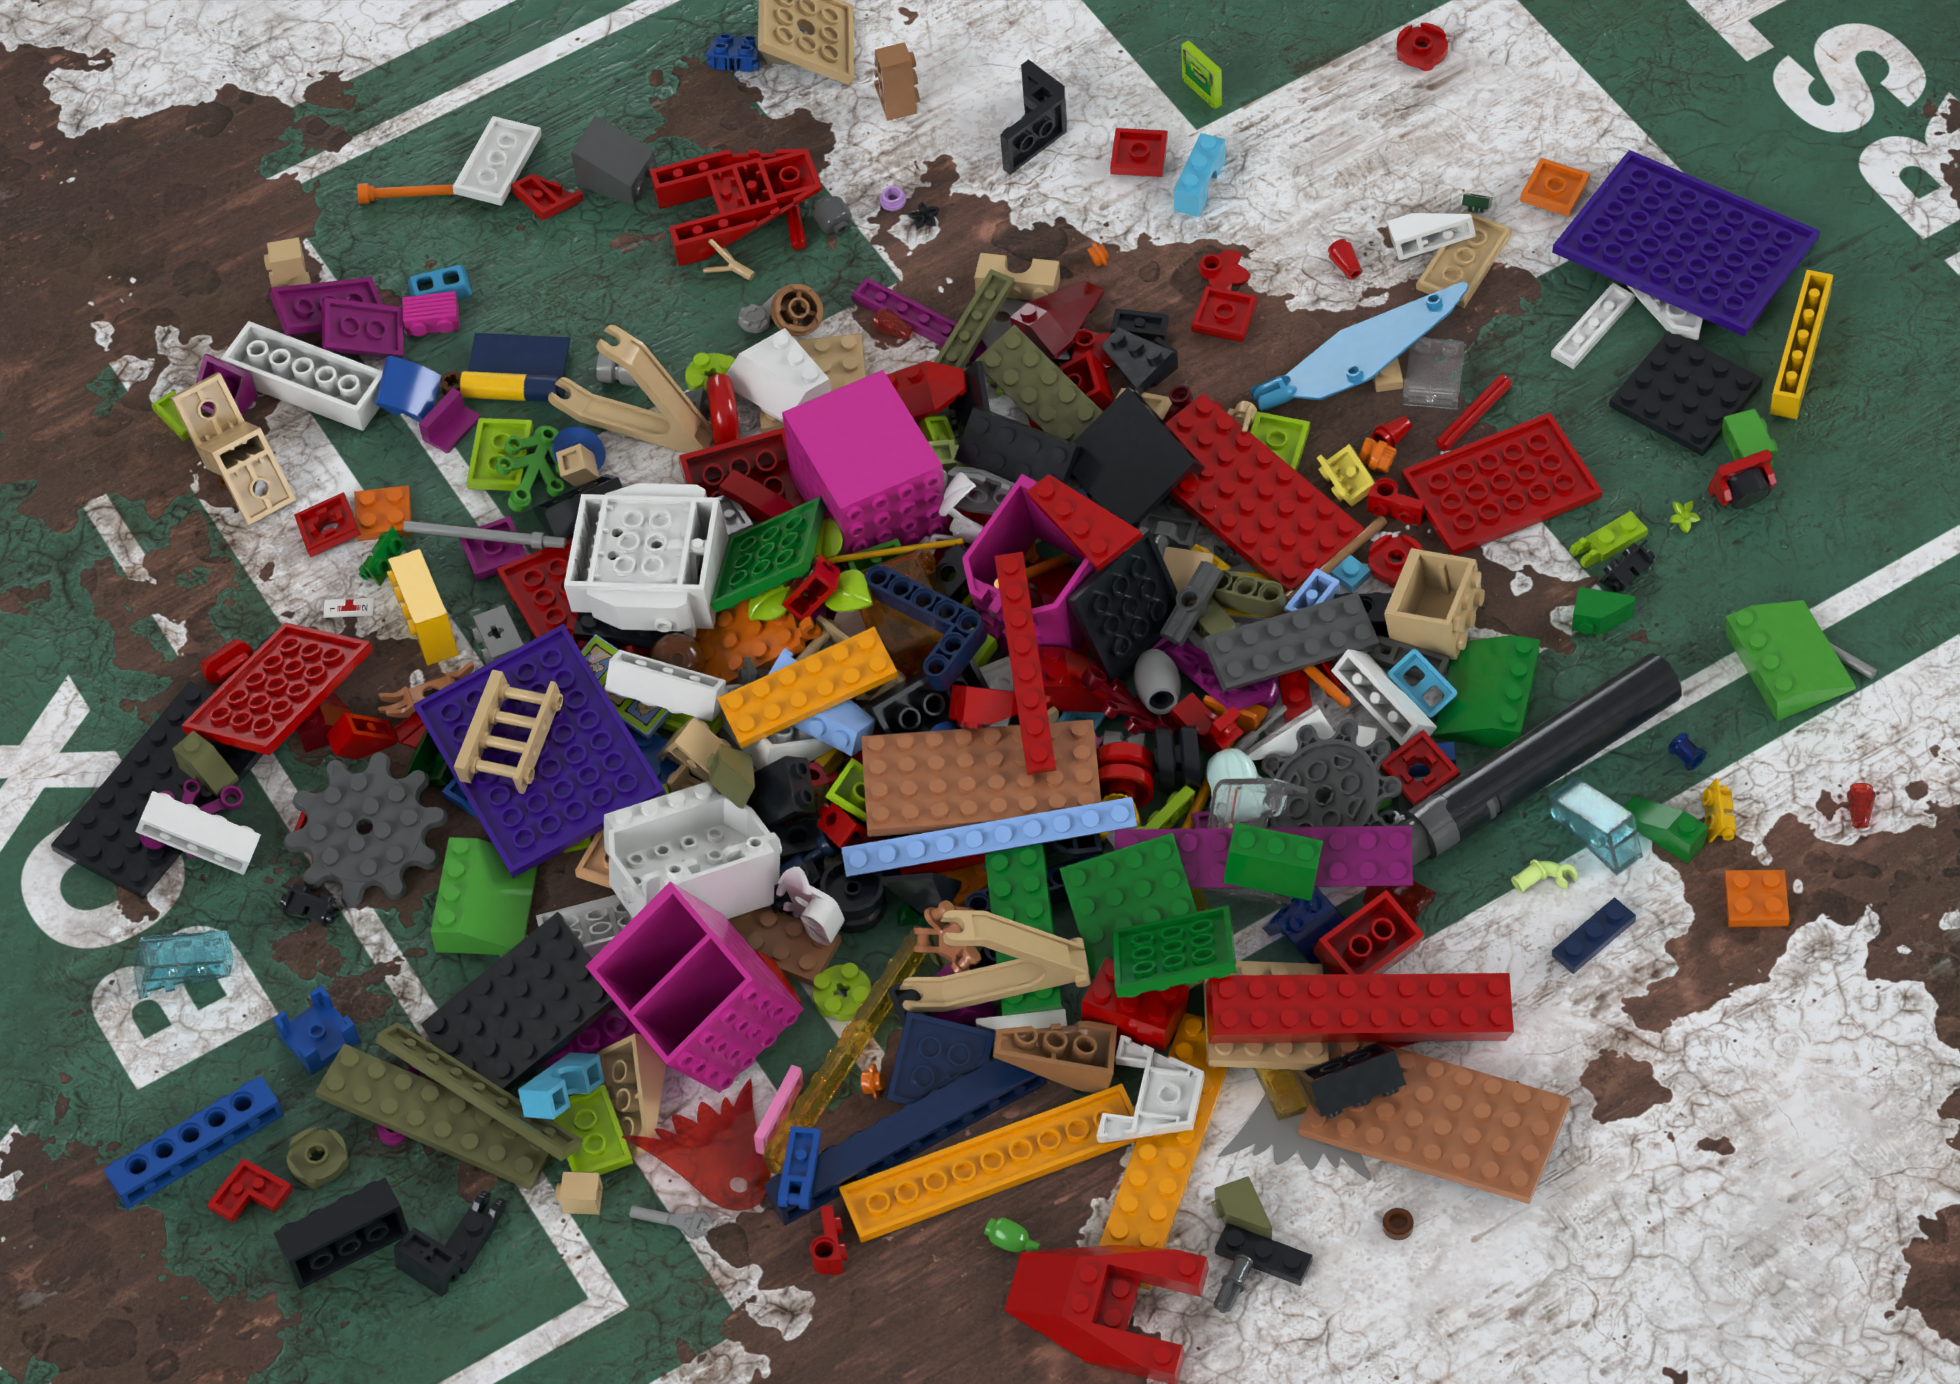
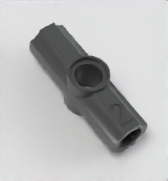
M1207 561L1200 562L1187 587L1182 588L1176 596L1177 604L1160 632L1162 637L1176 645L1183 646L1197 620L1204 617L1207 613V602L1224 575L1221 569ZM1197 599L1193 606L1187 607L1190 601Z

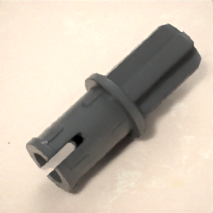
M1242 1254L1236 1255L1228 1274L1222 1277L1221 1282L1223 1285L1213 1304L1214 1308L1219 1310V1312L1225 1314L1231 1311L1238 1294L1244 1291V1282L1254 1266L1253 1261L1249 1257Z

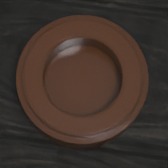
M1393 1208L1385 1213L1382 1227L1387 1237L1393 1240H1404L1412 1234L1414 1220L1409 1211L1403 1208Z

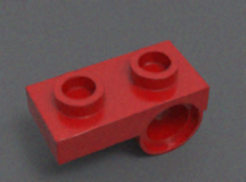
M1381 478L1369 490L1367 511L1378 516L1397 519L1406 524L1421 526L1424 519V501L1398 494V485L1393 479Z
M832 1205L823 1206L820 1209L825 1235L815 1238L810 1245L813 1268L816 1272L823 1275L843 1274L842 1262L848 1261L845 1242L839 1243L838 1235L843 1234L841 1216H834ZM823 1253L831 1254L825 1258L819 1257Z

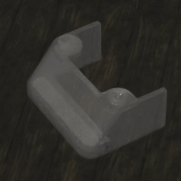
M1275 778L1222 779L1213 790L1207 828H1234L1235 823L1267 828L1268 817H1277L1286 808L1288 794H1307L1308 788ZM1200 888L1202 893L1215 897L1259 904H1291V898L1258 889Z

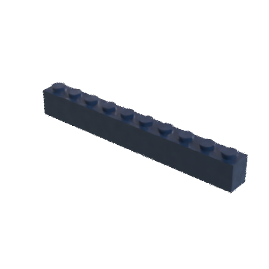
M999 1059L986 1061L977 1070L958 1076L951 1084L932 1090L925 1098L917 1102L908 1103L899 1112L889 1117H882L873 1126L863 1131H856L847 1140L825 1148L818 1155L809 1210L799 1209L798 1205H789L788 1208L778 1207V1193L782 1173L774 1175L764 1184L767 1199L784 1226L841 1196L839 1187L897 1166L1046 1085L1047 1078ZM791 1186L790 1192L800 1193L801 1187Z

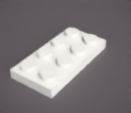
M493 116L455 181L453 194L502 206L511 191V184L516 182L539 141L541 128Z

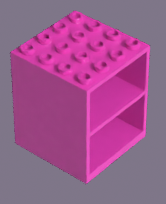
M884 370L782 412L791 479L805 503L821 496L826 507L823 520L831 518L839 526L843 542L837 556L853 554L898 538L901 547L919 544L925 536L931 537L933 534L942 535L948 531L947 515L941 516L939 514L945 493L942 464ZM841 562L845 570H847L846 562Z
M671 881L585 966L666 1065L718 1093L729 1088L733 1084L735 1077L744 1069L750 1067L755 1062L756 1057L765 1048L771 1046L776 1041L777 1036L786 1027L792 1025L797 1020L798 1015L804 1010L721 912Z

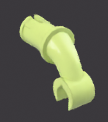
M1533 859L1530 861V866L1516 876H1513L1511 881L1520 893H1524L1525 890L1540 879L1545 880L1547 876H1552L1556 878V883L1560 888L1567 889L1568 882L1563 876H1570L1576 883L1577 871L1572 865H1560L1552 861H1537Z

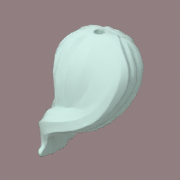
M1228 748L1217 752L1209 759L1205 775L1212 792L1210 810L1217 819L1224 822L1241 823L1258 819L1260 816L1272 811L1273 807L1267 803L1269 785L1264 778L1257 774L1253 761L1243 751Z

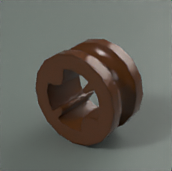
M450 371L441 377L440 384L444 395L452 388L460 391L462 375L460 372ZM452 383H458V385L454 384L453 387H449V384L452 386Z

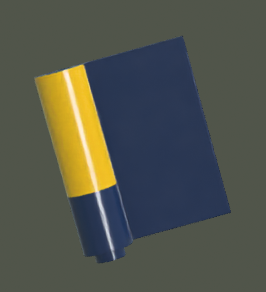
M475 333L468 371H463L461 375L460 392L462 398L549 402L548 396L551 392L560 398H564L565 390L555 385V383L564 377L570 337Z

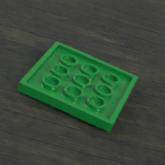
M821 496L729 537L710 602V606L716 613L726 608L731 609L743 600L756 598L770 588H778L786 581L795 577H803L808 573L826 509Z
M1173 833L1059 868L1080 937L1084 941L1085 952L1093 979L1105 958L1114 960L1112 930L1198 912Z
M1229 905L1112 930L1114 979L1118 998L1125 996L1129 998L1136 997L1143 992L1153 990L1164 991L1171 986L1180 984L1192 985L1203 979L1213 977L1224 978L1231 973L1237 972L1232 916Z

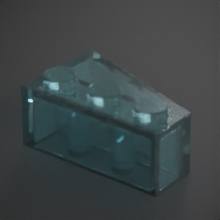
M1573 777L1549 795L1552 807L1551 814L1555 820L1565 826L1616 876L1643 857L1634 814L1577 777Z
M210 930L203 933L188 934L182 932L175 935L140 937L133 970L138 998H147V992L165 988L166 993L175 990L174 985L192 981L194 986L229 977L234 959L228 931Z

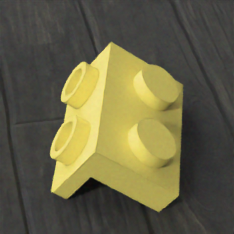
M1350 444L1328 460L1322 455L1317 457L1322 465L1318 470L1327 482L1332 481L1334 486L1331 490L1340 502L1345 500L1353 507L1368 496L1369 490L1375 481Z

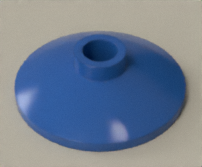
M568 427L557 434L552 444V452L557 464L556 452L582 444L594 453L598 471L601 469L606 453L602 441L596 434L582 427Z

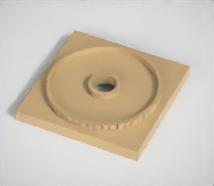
M759 0L758 50L849 85L854 79L853 5L842 0ZM798 26L805 28L809 35L801 32Z

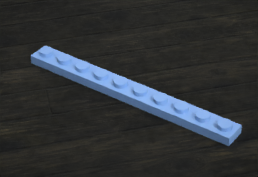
M1129 797L841 847L846 877L1110 832L1118 829L1137 827L1133 798Z

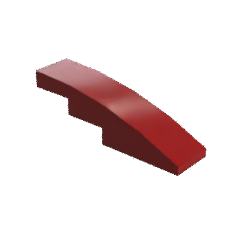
M734 469L719 486L720 495L741 504L748 516L761 522L795 508L778 494Z

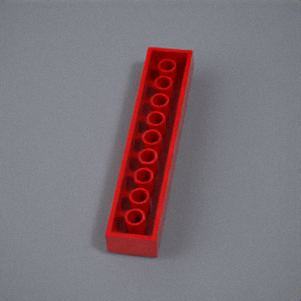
M1510 973L1229 975L1224 978H1209L1205 984L1208 1044L1506 1041L1514 1032Z

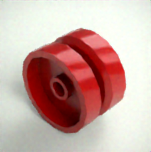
M1113 742L1097 748L1101 800L1105 796L1115 793L1132 797L1137 809L1149 804L1153 798V777L1155 772V757L1151 751L1141 745L1130 742Z

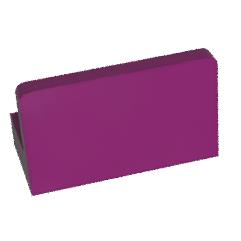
M452 388L419 423L422 439L437 449L450 453L478 423L480 414L464 406L461 392Z

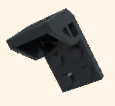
M1029 59L1021 64L1025 115L1000 134L1003 170L1009 175L1067 132L1065 86Z

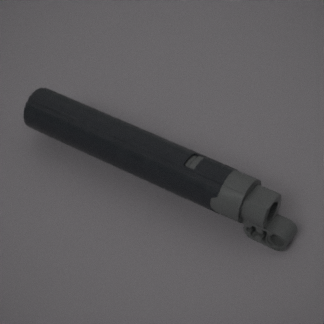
M1654 653L1647 654L1432 793L1426 799L1404 812L1403 815L1400 816L1394 810H1387L1379 813L1378 816L1386 822L1387 826H1412L1413 866L1426 857L1429 859L1436 858L1680 700L1679 698L1682 696L1680 679L1670 663L1663 657Z

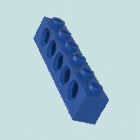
M259 1076L254 1080L245 1082L241 1088L231 1094L220 1097L206 1109L193 1113L186 1121L175 1127L168 1128L162 1135L149 1143L141 1144L134 1152L124 1158L113 1161L110 1166L103 1170L109 1184L128 1210L284 1115L279 1101L263 1078ZM249 1107L247 1110L241 1111L243 1108ZM218 1123H223L220 1126L214 1127ZM197 1138L195 1141L189 1142L191 1139ZM167 1154H171L170 1156H168V1157H166V1158H162L163 1156H165V1155H167ZM144 1170L142 1173L136 1174L138 1171Z

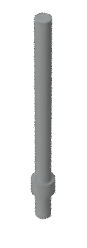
M405 521L403 526L404 532L531 545V548L544 549V547L565 549L567 544L566 538L546 536L543 532L526 534Z

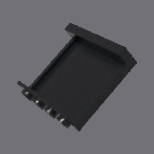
M1127 387L1073 442L1080 445L1081 449L1070 478L1073 480L1075 478L1078 479L1081 483L1079 489L1083 488L1088 498L1093 497L1106 510L1136 527L1190 472L1198 476L1205 467L1141 395Z

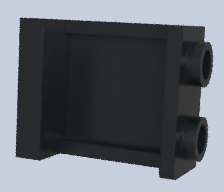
M784 756L754 772L755 788L746 805L755 811L767 829L773 828L798 814L812 815L817 812L807 758Z

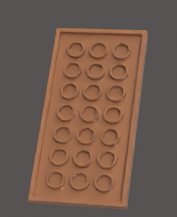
M1093 720L1049 723L1057 771L1027 775L1020 725L861 736L868 837L927 833L1100 803L1101 793Z
M1336 1042L1329 1060L1376 1042ZM1389 1046L1396 1052L1407 1085L1399 1087V1092L1393 1095L1383 1097L1380 1094L1370 1098L1371 1102L1367 1105L1346 1107L1342 1109L1343 1113L1332 1118L1321 1117L1314 1111L1311 1103H1309L1298 1127V1134L1302 1137L1530 1204L1571 1106V1098Z

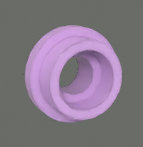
M897 186L886 187L880 195L881 206L889 211L899 210L906 203L905 193Z

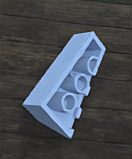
M787 648L782 650L769 674L797 662L792 658L794 654ZM849 699L792 726L853 756L862 750L861 736H871L873 734L875 719Z

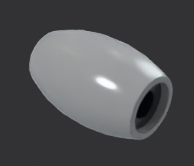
M1150 649L1143 652L1139 656L1134 669V684L1137 695L1151 712L1155 714L1169 713L1177 705L1181 694L1179 671L1173 660L1165 652L1158 649Z

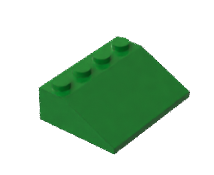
M1508 635L1467 641L1465 649L1460 650L1457 660H1450L1446 680L1457 690V695L1439 712L1434 738L1502 749L1521 737L1524 733L1539 661L1540 639Z

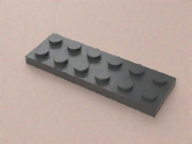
M1358 592L1205 637L1202 641L1223 692L1341 658L1347 649L1364 651L1377 647L1380 643Z

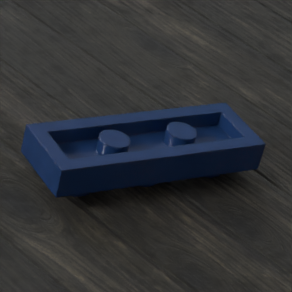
M1614 897L1552 950V957L1574 974L1636 921V915Z

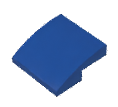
M387 356L375 404L394 415L403 413L420 423L434 408L441 375L417 363L394 356Z

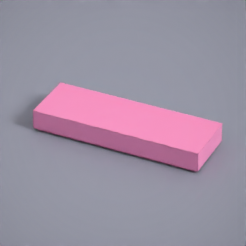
M791 1065L754 1135L757 1153L765 1156L768 1154L803 1088V1074L800 1067Z

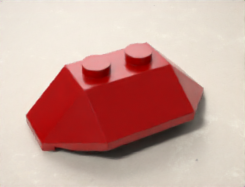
M924 361L886 374L915 421L939 413L950 405L957 396H962L966 393L965 370L949 365Z

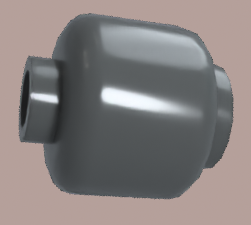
M826 195L815 203L813 217L825 234L835 233L840 235L849 228L848 224L852 219V214L841 197Z

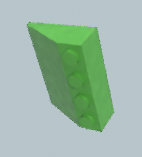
M1804 600L1751 605L1726 616V636L1777 721L1856 689V685Z
M449 837L431 927L435 952L505 955L525 939L539 865L512 878L493 843L478 838Z

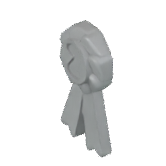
M775 294L762 306L750 304L747 307L741 308L738 317L739 326L751 333H761L767 330L772 319L771 302Z

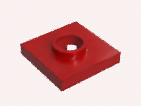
M344 492L294 514L310 557L361 535L348 498ZM330 523L338 524L336 529L332 526L327 530H323L324 534L321 533L326 525Z
M1424 730L1391 753L1380 766V770L1386 777L1396 776L1400 779L1402 783L1401 794L1412 807L1460 776V770ZM1418 763L1425 764L1430 770V774L1423 778L1422 781H1415L1409 775V769Z

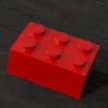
M1386 890L1321 937L1313 953L1331 974H1383L1417 949L1425 935Z
M1105 958L1082 1000L1081 1021L1117 1026V1036H1127L1134 1042L1165 1052L1188 1009L1189 987L1180 984L1171 986L1164 991L1153 990L1143 992L1136 997L1129 998L1125 996L1118 998L1115 990L1114 960Z

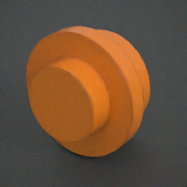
M1096 242L1091 243L1092 247L1088 248L1087 252L1097 268L1101 265L1107 266L1106 260L1110 257L1103 244L1098 246Z

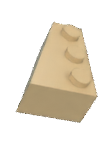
M693 717L674 732L656 757L662 761L667 757L679 766L684 764L688 767L690 773L703 780V782L710 781L706 765L711 753L715 754L720 744L731 748L732 746L728 741L717 737L711 732L710 727L704 721ZM713 786L719 793V795L722 794L715 786Z

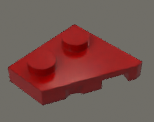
M531 174L511 184V192L542 221L583 201L582 191L576 190L572 193L563 190L562 184L548 181L535 174Z

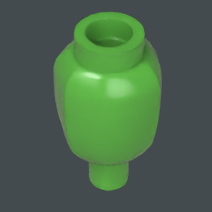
M991 1218L984 1231V1235L989 1237L993 1245L1009 1252L1038 1251L1040 1247L1039 1243L1029 1238L1028 1232L1022 1226L1006 1218H999L997 1220Z

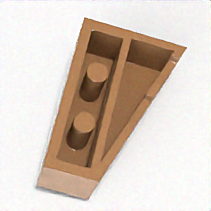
M905 42L875 49L874 64L877 70H874L875 78L878 77V80L874 81V86L887 121L917 114L916 103L920 102L917 87H914V85L918 84V78L915 69H913V67H916L913 51L908 52Z

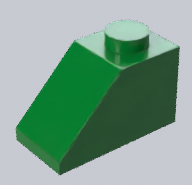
M1579 587L1573 612L1572 631L1601 635L1633 618L1636 596Z

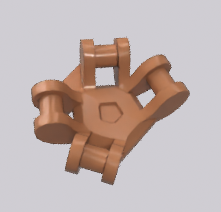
M947 900L940 902L937 908L930 907L925 909V919L934 929L914 928V934H917V946H914V952L936 953L952 961L951 968L955 973L969 971V967L972 964L976 965L981 960L980 953L974 946H950L943 942L945 933H961L962 928L956 922H949L950 924L945 925L944 922H940V919L945 912L950 910L975 909L956 907ZM929 935H938V947L929 946Z

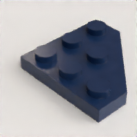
M906 1011L886 1100L903 1104L917 1102L925 1098L932 1090L943 1088L951 1084L958 1076L968 1074L979 1068L984 1062L989 1060L995 1032Z

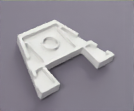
M1121 1035L1115 1057L1116 1065L1145 1068L1134 1116L1102 1113L1097 1132L1098 1143L1193 1130L1205 1079L1204 1071L1171 1056L1169 1058L1156 1053L1153 1048L1145 1044L1140 1046L1132 1042L1131 1038Z

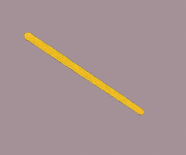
M958 538L840 555L827 560L834 564L954 546L956 543L963 545L966 540Z

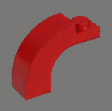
M1193 692L1174 706L1168 715L1177 725L1178 731L1181 726L1196 725L1198 748L1211 754L1224 750L1244 733L1236 724L1241 713L1234 706L1219 717L1211 712Z

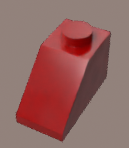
M346 712L343 713L326 734L335 756L357 760L396 745L398 742L389 720Z

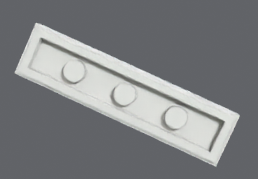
M1612 283L1553 348L1551 357L1574 369L1634 303L1636 295Z

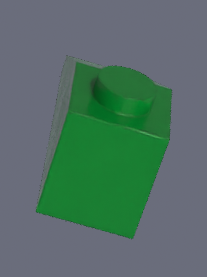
M1634 796L1616 817L1687 864L1706 845L1708 826L1681 809Z

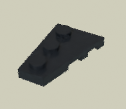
M1117 328L1101 345L1106 356L1124 374L1128 382L1135 387L1140 395L1176 360L1173 351L1120 328Z

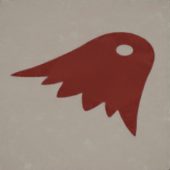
M751 1079L742 1088L734 1107L727 1097L723 1099L721 1115L705 1102H700L698 1107V1123L684 1116L673 1114L672 1121L676 1135L670 1131L656 1128L655 1131L661 1140L643 1136H622L625 1140L661 1160L687 1180L708 1200L722 1208L735 1211L748 1210L761 1204L767 1197L764 1184L771 1179L765 1155L757 1153L755 1149L754 1135L757 1131L753 1109ZM735 1177H741L747 1181L748 1188L741 1193L735 1192L730 1187V1181Z

